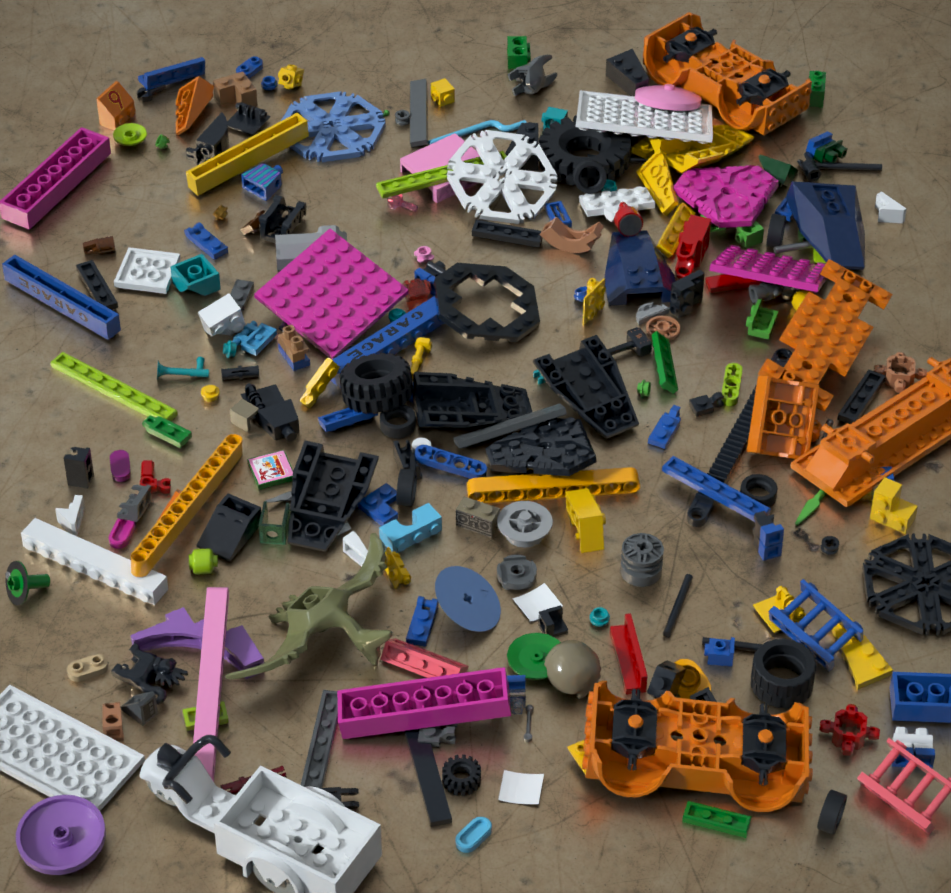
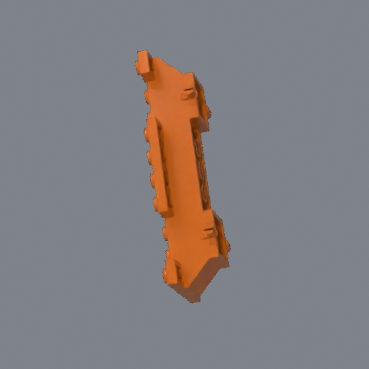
M828 259L820 275L835 282L827 298L824 300L808 291L779 339L781 342L794 348V352L784 367L767 358L758 375L816 385L820 384L828 368L845 377L874 328L858 319L865 305L869 301L884 310L893 294ZM819 387L816 407L825 412L834 395Z

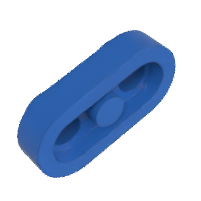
M253 56L238 66L236 73L244 72L248 79H250L263 69V60Z

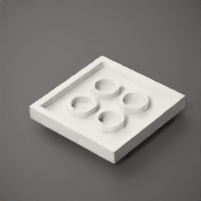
M128 247L114 280V287L167 294L172 282L170 266L180 262V254Z

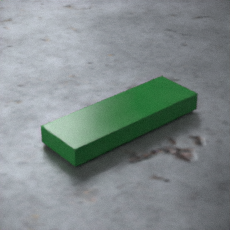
M688 801L682 822L746 838L752 816Z

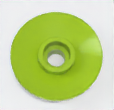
M135 123L120 125L113 132L114 140L125 146L139 144L147 136L146 129L142 125Z

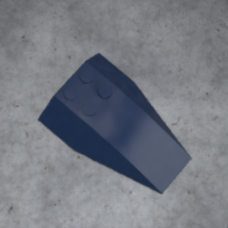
M643 230L629 237L622 235L620 232H612L604 276L608 306L626 305L627 294L660 292L662 303L670 302L671 286L676 281L675 275L661 252L656 248V244L648 231Z

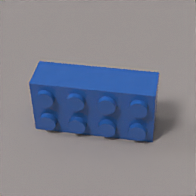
M892 672L890 682L892 720L951 723V674Z

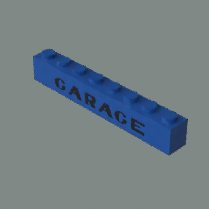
M13 255L2 263L4 279L105 339L109 340L121 331L118 313L17 255Z
M435 296L332 359L340 366L337 375L331 379V382L341 388L340 372L351 360L373 353H391L395 355L414 343L417 338L423 337L442 324H445L438 319V306L436 305Z

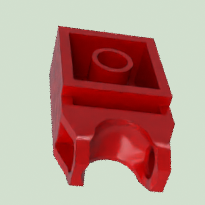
M690 215L689 220L685 221L683 232L679 234V244L676 251L678 260L675 267V275L677 278L682 279L694 273L696 267L700 268L709 247L711 219ZM680 269L689 271L686 274L679 273Z

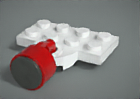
M641 186L635 189H619L612 192L603 191L596 194L586 193L579 196V202L587 217L605 215L609 221L615 223L622 235L628 237L638 234L643 227V219L638 210L655 208V201L646 187Z

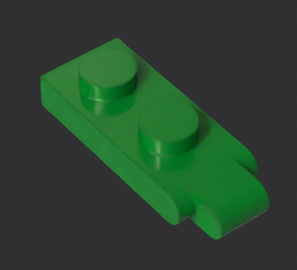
M149 415L142 422L143 427H145L148 433L179 448L183 447L192 438L191 431L160 416L155 418Z

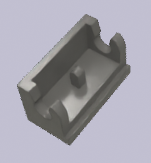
M133 485L131 489L138 490L139 493L138 495L130 494L127 502L119 505L122 509L117 513V518L138 522L151 503V485Z

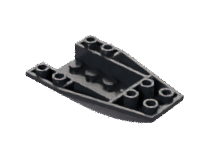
M597 335L582 340L579 350L553 360L551 355L547 354L533 360L534 365L549 387L604 438H610L639 426L617 363Z

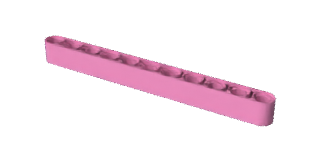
M207 587L193 743L205 735L218 737L220 706L218 705H220L229 603L228 587ZM209 743L202 747L195 756L200 759L214 782L217 749Z

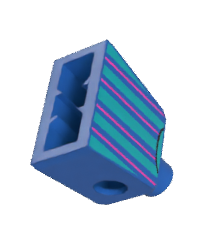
M260 164L241 174L242 188L267 201L281 187L283 169L279 165L272 168L266 164Z

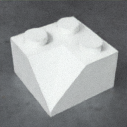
M229 293L198 312L205 332L211 336L216 334L231 336L242 331L246 325L240 307Z

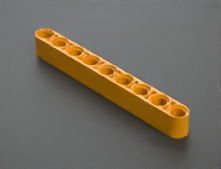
M632 467L582 470L571 476L524 474L472 478L466 484L468 498L483 503L566 498V491L588 488L591 494L595 496L629 494L637 492L641 487L638 472Z

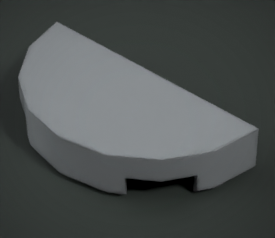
M653 302L646 303L638 308L636 321L638 325H641L655 316L668 314L669 308L664 304L660 306L653 305Z

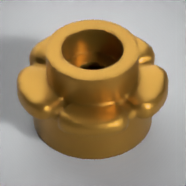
M221 204L212 214L216 217L215 220H223L228 214V207H224Z

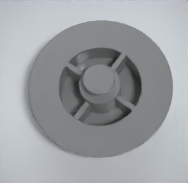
M531 501L511 503L500 511L497 518L500 532L511 544L522 548L533 547L539 544L551 531L553 524L550 512L544 506Z

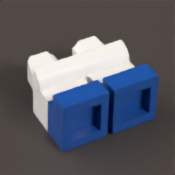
M896 727L893 741L899 740L907 747L906 750L933 769L935 760L933 735H929L927 728H918L915 734H908L907 728ZM899 754L892 763V767H905L909 761Z

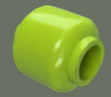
M210 548L194 549L192 554H189V570H193V573L196 575L212 574L214 567H218V555H214L213 550Z

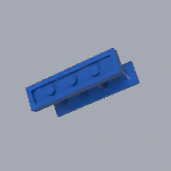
M802 579L800 581L802 593L784 609L779 610L776 606H773L769 610V620L792 640L802 643L806 648H809L815 660L829 672L835 667L834 654L853 636L860 642L863 640V628L858 622H853L821 595L814 584L811 582L807 583ZM809 597L817 605L799 622L794 623L789 619V615ZM824 610L832 618L813 636H809L804 632V628ZM839 623L847 632L831 647L824 649L819 645V641Z

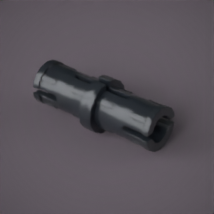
M240 365L238 368L221 369L222 381L259 377V366L242 367Z

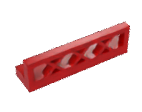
M631 613L625 614L624 625L610 626V635L626 695L632 694L631 691L633 689H636V693L637 689L644 693L647 692L648 675Z

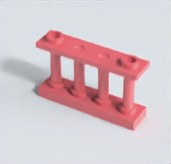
M888 738L886 742L892 749L873 774L870 773L867 776L861 772L857 779L862 786L930 835L935 829L931 823V817L951 793V778H944L906 750L907 747L899 740L894 742ZM900 754L909 762L890 787L884 788L879 784L881 782L879 779ZM918 767L926 775L907 799L900 800L896 797V792L913 770ZM936 780L944 787L927 809L919 814L914 810V804L930 783Z

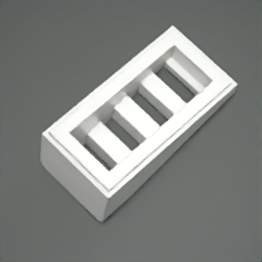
M355 531L343 537V552L362 567L368 550Z

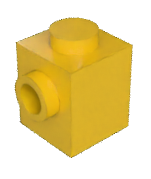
M445 78L432 82L431 97L440 107L455 102V88Z

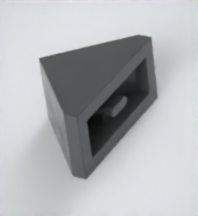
M151 691L134 695L121 706V710L144 726L158 714L156 694Z

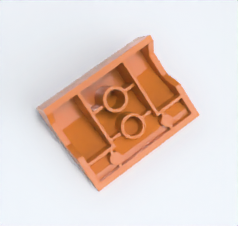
M758 376L747 452L797 459L808 452L811 445L819 385L777 379L770 376Z

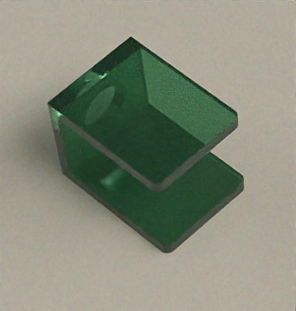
M267 501L263 502L259 521L260 543L286 545L290 519L289 503H286L282 525L267 524ZM274 531L278 536L270 537L267 535V532Z

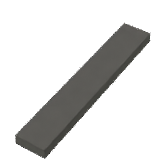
M426 79L410 81L411 147L428 144Z
M559 403L454 437L453 439L455 445L461 449L566 415L567 413L565 407Z
M323 690L301 780V786L323 788L338 725L337 691Z

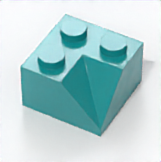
M203 254L170 266L172 283L180 292L189 289L206 296L221 290L219 272Z

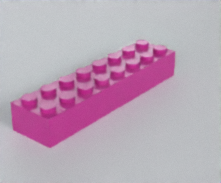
M81 127L0 200L1 218L30 230L111 154L109 137Z
M505 667L337 690L338 725L342 739L511 716L509 682Z

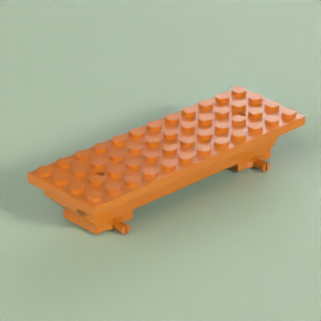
M932 356L931 358L929 357L927 363L934 368L927 372V376L852 424L847 423L840 428L833 429L825 423L821 430L827 433L828 436L823 438L819 445L792 461L791 468L842 505L849 507L876 489L884 477H888L892 473L896 476L951 439V358L939 362ZM890 466L892 467V469L886 472L885 474H883L885 472V469L880 468Z

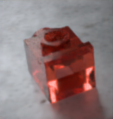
M420 278L411 280L410 283L408 280H405L402 284L409 289V294L405 296L406 302L427 298L431 291L430 282Z

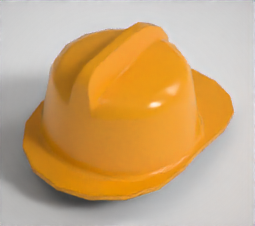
M680 659L674 662L687 668L677 692L681 698L690 699L691 695L707 687L712 692L709 679L694 661Z

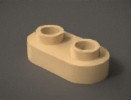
M95 654L73 661L67 667L68 678L74 682H81L102 675L108 670V660L102 654Z

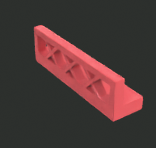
M396 638L385 642L380 658L382 661L427 678L467 672L469 667L463 663Z

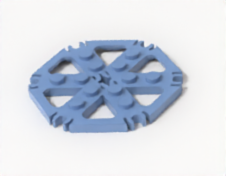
M342 91L301 97L300 103L294 101L293 104H290L282 118L284 120L292 116L293 113H299L309 120L307 122L309 137H315L310 146H303L297 142L290 146V148L305 159L308 155L309 160L317 157V162H320L321 158L322 162L364 156V150L371 152V148L374 149L386 127L384 114L381 110L359 95L354 98V93L351 96H346V92L342 93ZM336 100L329 114L314 104L315 101ZM357 104L370 111L367 114L348 116L353 106ZM374 129L371 136L368 138H363L362 136L354 132L359 130ZM335 139L348 148L345 150L329 151Z

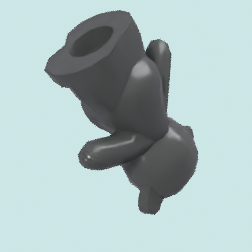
M761 282L759 285L753 284L749 286V295L752 303L756 304L758 299L769 301L780 294L783 299L789 300L799 289Z

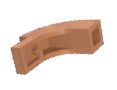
M556 217L545 224L540 236L559 250L582 253L592 249L596 240L602 235L600 232L604 226L597 222L586 230L577 231L567 227Z

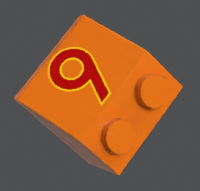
M115 81L96 98L99 123L103 127L115 130L136 114L134 100L118 81Z

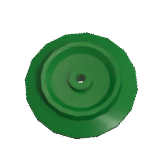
M529 633L516 638L509 646L507 652L509 666L515 673L525 675V678L534 680L548 679L547 668L544 666L545 657L555 645L561 642L549 634Z

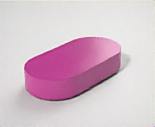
M117 519L109 534V544L112 548L122 549L129 544L136 529L135 521Z

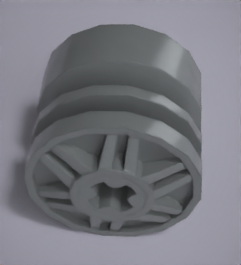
M637 533L627 537L623 542L620 573L627 583L633 586L646 587L657 583L661 578L664 547L657 537L647 533Z

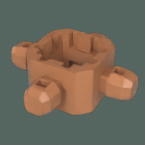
M897 352L895 355L888 357L886 366H874L875 372L886 376L885 385L889 388H894L897 393L913 385L914 378L921 380L927 376V370L923 368L915 369V360L912 357L906 356L904 352Z

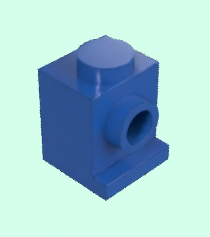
M731 637V640L710 638L709 644L705 643L704 656H708V665L733 666L734 637Z

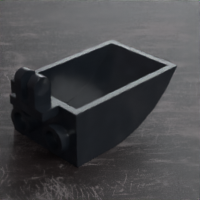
M223 112L197 138V147L195 149L186 148L187 159L194 161V164L199 165L229 149L228 124Z

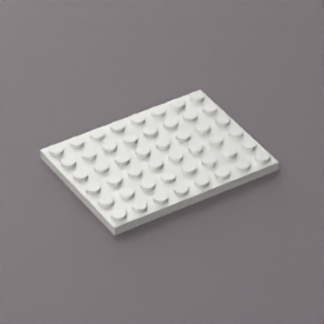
M580 90L576 127L585 131L596 129L597 132L613 131L615 134L630 133L632 136L647 135L649 138H657L658 136L664 137L666 140H674L676 138L684 142H691L693 140L701 144H707L708 142L712 143L713 139L712 105L701 104L698 109L688 111L664 110L643 105L635 100V96Z

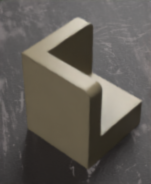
M241 399L230 409L231 423L248 432L250 430V419L258 413L259 408Z

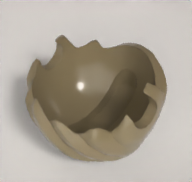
M577 640L563 641L555 645L545 657L544 666L547 668V676L551 684L561 692L568 694L577 693L578 699L584 698L589 691H593L594 683H598L601 678L600 660L597 654L583 642Z

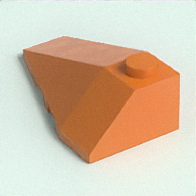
M200 76L181 87L178 91L176 106H178L176 110V115L178 116L176 120L177 135L190 128L213 98L214 86Z

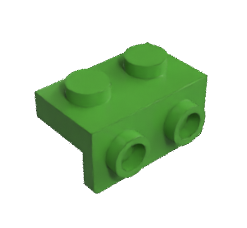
M758 299L756 305L751 307V317H747L746 327H748V335L769 340L778 317V311L761 307L762 300Z

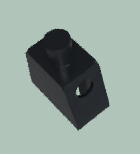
M291 399L258 410L259 425L274 440L286 438L288 442H292L296 439L297 433H299V419Z
M668 660L657 665L647 694L656 699L662 696L665 691H670L676 697L687 668Z

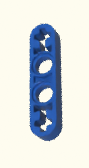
M419 445L415 449V460L420 464L469 479L486 477L487 466L481 461L428 445ZM439 457H444L447 459V461L444 463H440L436 459ZM461 462L465 467L457 468L455 464Z

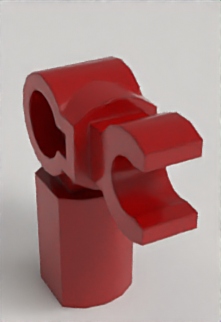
M143 460L141 463L140 485H151V494L157 492L170 494L171 479H154V462L152 460Z

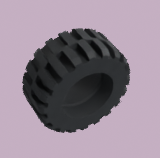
M391 353L363 355L358 359L351 360L340 372L339 379L343 401L346 406L355 412H362L364 414L389 412L391 409L395 410L400 405L406 404L413 394L410 365L399 355L395 356Z

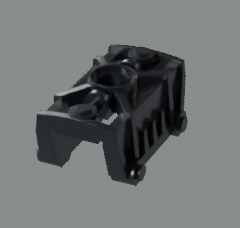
M275 195L273 203L266 213L259 216L261 239L276 243L275 235L291 234L298 223L302 222L303 216H306V203L298 201L296 207L287 206L284 197ZM287 211L288 215L282 217V214Z

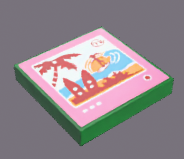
M284 450L247 459V464L258 490L293 481V469Z

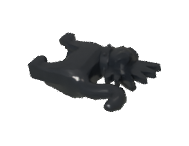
M136 643L129 649L133 654L131 660L135 663L134 666L129 669L127 664H116L111 670L113 677L123 682H128L136 690H141L144 693L153 691L158 695L156 698L157 705L164 703L167 695L166 691L160 686L149 685L154 675H157L155 679L156 684L161 681V685L164 686L165 682H167L169 687H172L174 683L180 685L178 679L184 681L185 677L183 675H188L187 671L175 667L177 662L173 658L163 659L152 653L143 652Z

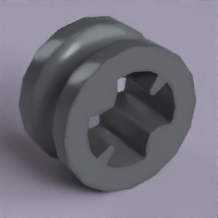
M406 110L397 111L395 113L396 124L401 126L409 124L410 113Z

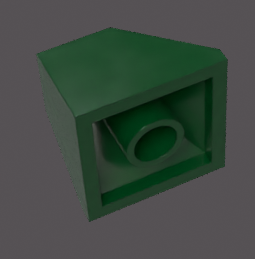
M761 154L759 155L763 169L779 181V188H782V185L788 187L798 174L799 170L790 164Z

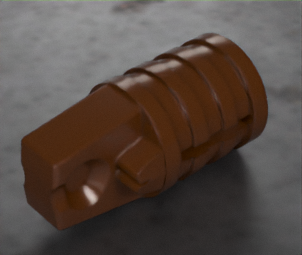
M113 236L84 242V254L115 252Z

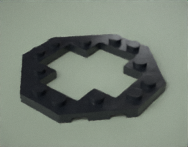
M456 263L434 279L438 319L466 339L484 337V340L490 341L508 339L509 342H518L540 324L534 285L507 266ZM469 277L482 287L492 280H496L518 296V298L512 301L511 307L522 315L505 327L491 317L478 325L454 308L461 303L462 297L452 289Z

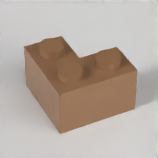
M244 72L213 80L214 97L220 105L234 101L238 103L243 102L252 105V107L258 105L257 90Z

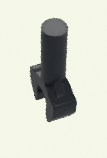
M166 85L150 90L142 87L137 91V98L142 97V102L152 101V95L166 89Z

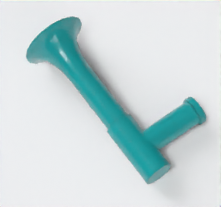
M198 357L196 359L197 367L190 369L166 367L161 365L158 360L157 380L162 375L209 378V369H203L205 362L203 357Z

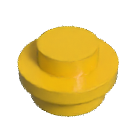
M207 385L201 389V396L207 402L217 400L220 394L219 388L215 385Z

